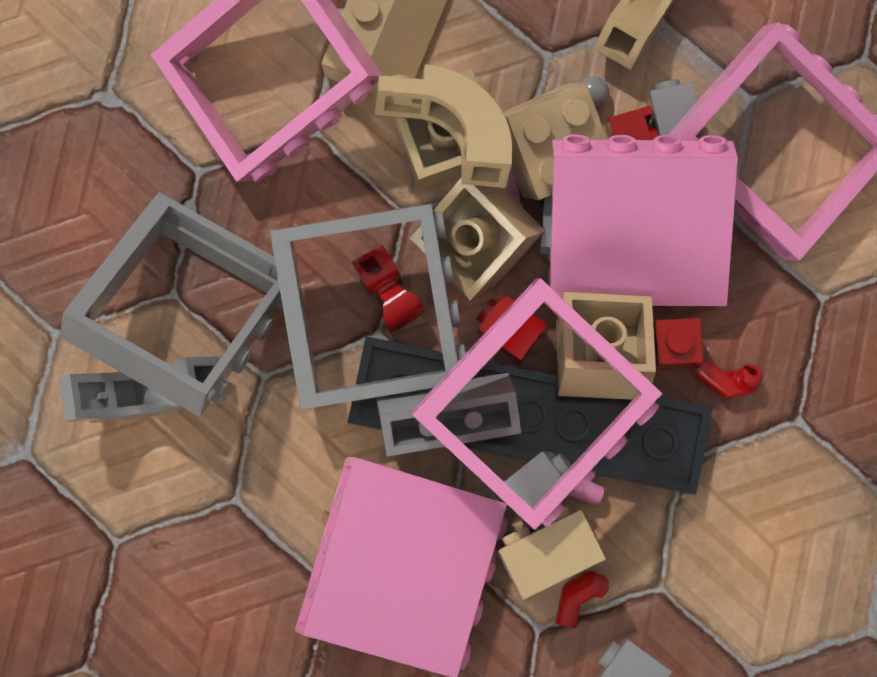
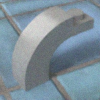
M219 356L185 357L168 364L203 383L219 361ZM122 372L68 374L59 377L65 422H112L186 410Z

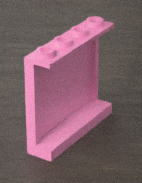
M568 135L563 140H552L553 183L548 286L561 298L563 292L652 296V306H727L738 156L733 141H727L723 137L714 135L703 136L699 141L681 140L671 135L657 136L654 140H635V138L627 135H614L609 137L608 140H590L583 135Z
M346 457L295 631L307 637L449 677H458L460 669H465L470 658L471 645L468 643L472 626H476L479 623L483 612V601L480 600L484 583H488L491 580L495 570L496 559L492 555L496 541L503 537L507 528L508 515L504 514L507 504L363 459Z

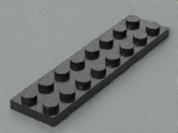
M366 336L355 385L445 370L443 353ZM488 361L473 378L509 373L516 392L521 434L463 444L468 449L531 461L542 451L553 452L555 456L560 453L573 465L632 400L558 396L557 375ZM376 397L352 401L347 423L382 431ZM659 397L655 401L659 408L654 415L641 426L635 422L623 435L628 439L624 447L611 459H607L604 456L592 468L598 476L696 495L713 407Z

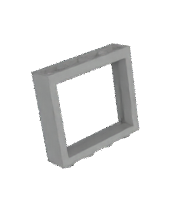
M158 192L63 312L60 337L201 417L210 403L215 406L220 403L229 387L230 382L226 380L232 371L239 374L243 370L252 354V350L249 347L254 340L262 342L267 336L274 322L271 316L275 310L283 311L274 256ZM162 234L267 293L203 383L94 322Z
M432 203L270 231L301 410L434 388L466 354L464 344L455 346L452 328L461 327L457 300L448 301L445 286L446 283L454 282L450 256L441 257L438 239L446 238L442 211L433 212ZM420 220L445 370L319 391L293 241Z

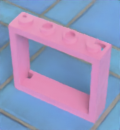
M214 0L151 54V57L236 182L254 181L258 183L264 177L272 176L277 171L275 164L286 155L290 158L299 154L310 144L308 138L319 129L320 131H325L337 124L343 117L340 113L351 103L357 105L368 99V94L375 89L373 85L378 82L379 75L383 76L331 0L301 1L351 73L249 156L243 151L186 67V64L262 0Z
M775 22L763 26L668 135L676 136L686 141H699L696 135L774 48L872 145L797 233L738 177L736 178L734 213L783 260L800 261L877 172V114H872L861 104L863 98L854 88L847 84L842 85L831 74L833 69L824 58L817 54H811L801 44L802 38L795 29L787 24Z
M538 278L530 284L410 413L535 530L541 523L545 527L553 523L564 510V506L561 504L563 499L572 490L576 493L581 492L596 475L592 468L604 456L607 459H611L624 447L628 439L623 435L635 422L641 426L654 415L659 408L655 401L662 393L541 278ZM544 303L639 394L531 508L435 417Z

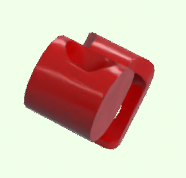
M382 244L351 262L368 294L378 293L384 303L383 317L390 333L425 313L419 298L415 294L404 290L397 283L398 278L401 277L399 270Z

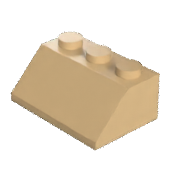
M347 0L341 15L383 76L405 75L416 79L448 0ZM329 43L321 63L324 76L340 82L351 72L331 43ZM378 82L373 85L375 89L369 94L376 96Z

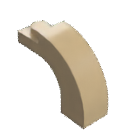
M621 0L610 14L593 49L631 70L655 34L674 0Z
M424 65L422 79L410 78L405 75H379L375 99V115L424 119L442 126L455 138L461 151V184L506 188L512 166V138L509 125L501 108L487 91L460 73L434 65Z

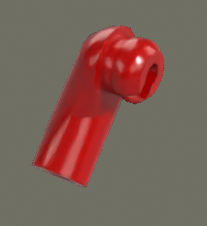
M708 358L694 374L696 378L726 399L751 395L759 389L763 379L761 370L753 364H746L743 368L725 372Z
M594 570L584 571L566 582L561 589L555 624L577 628L581 605L594 597L603 598L609 590L607 577L598 574Z

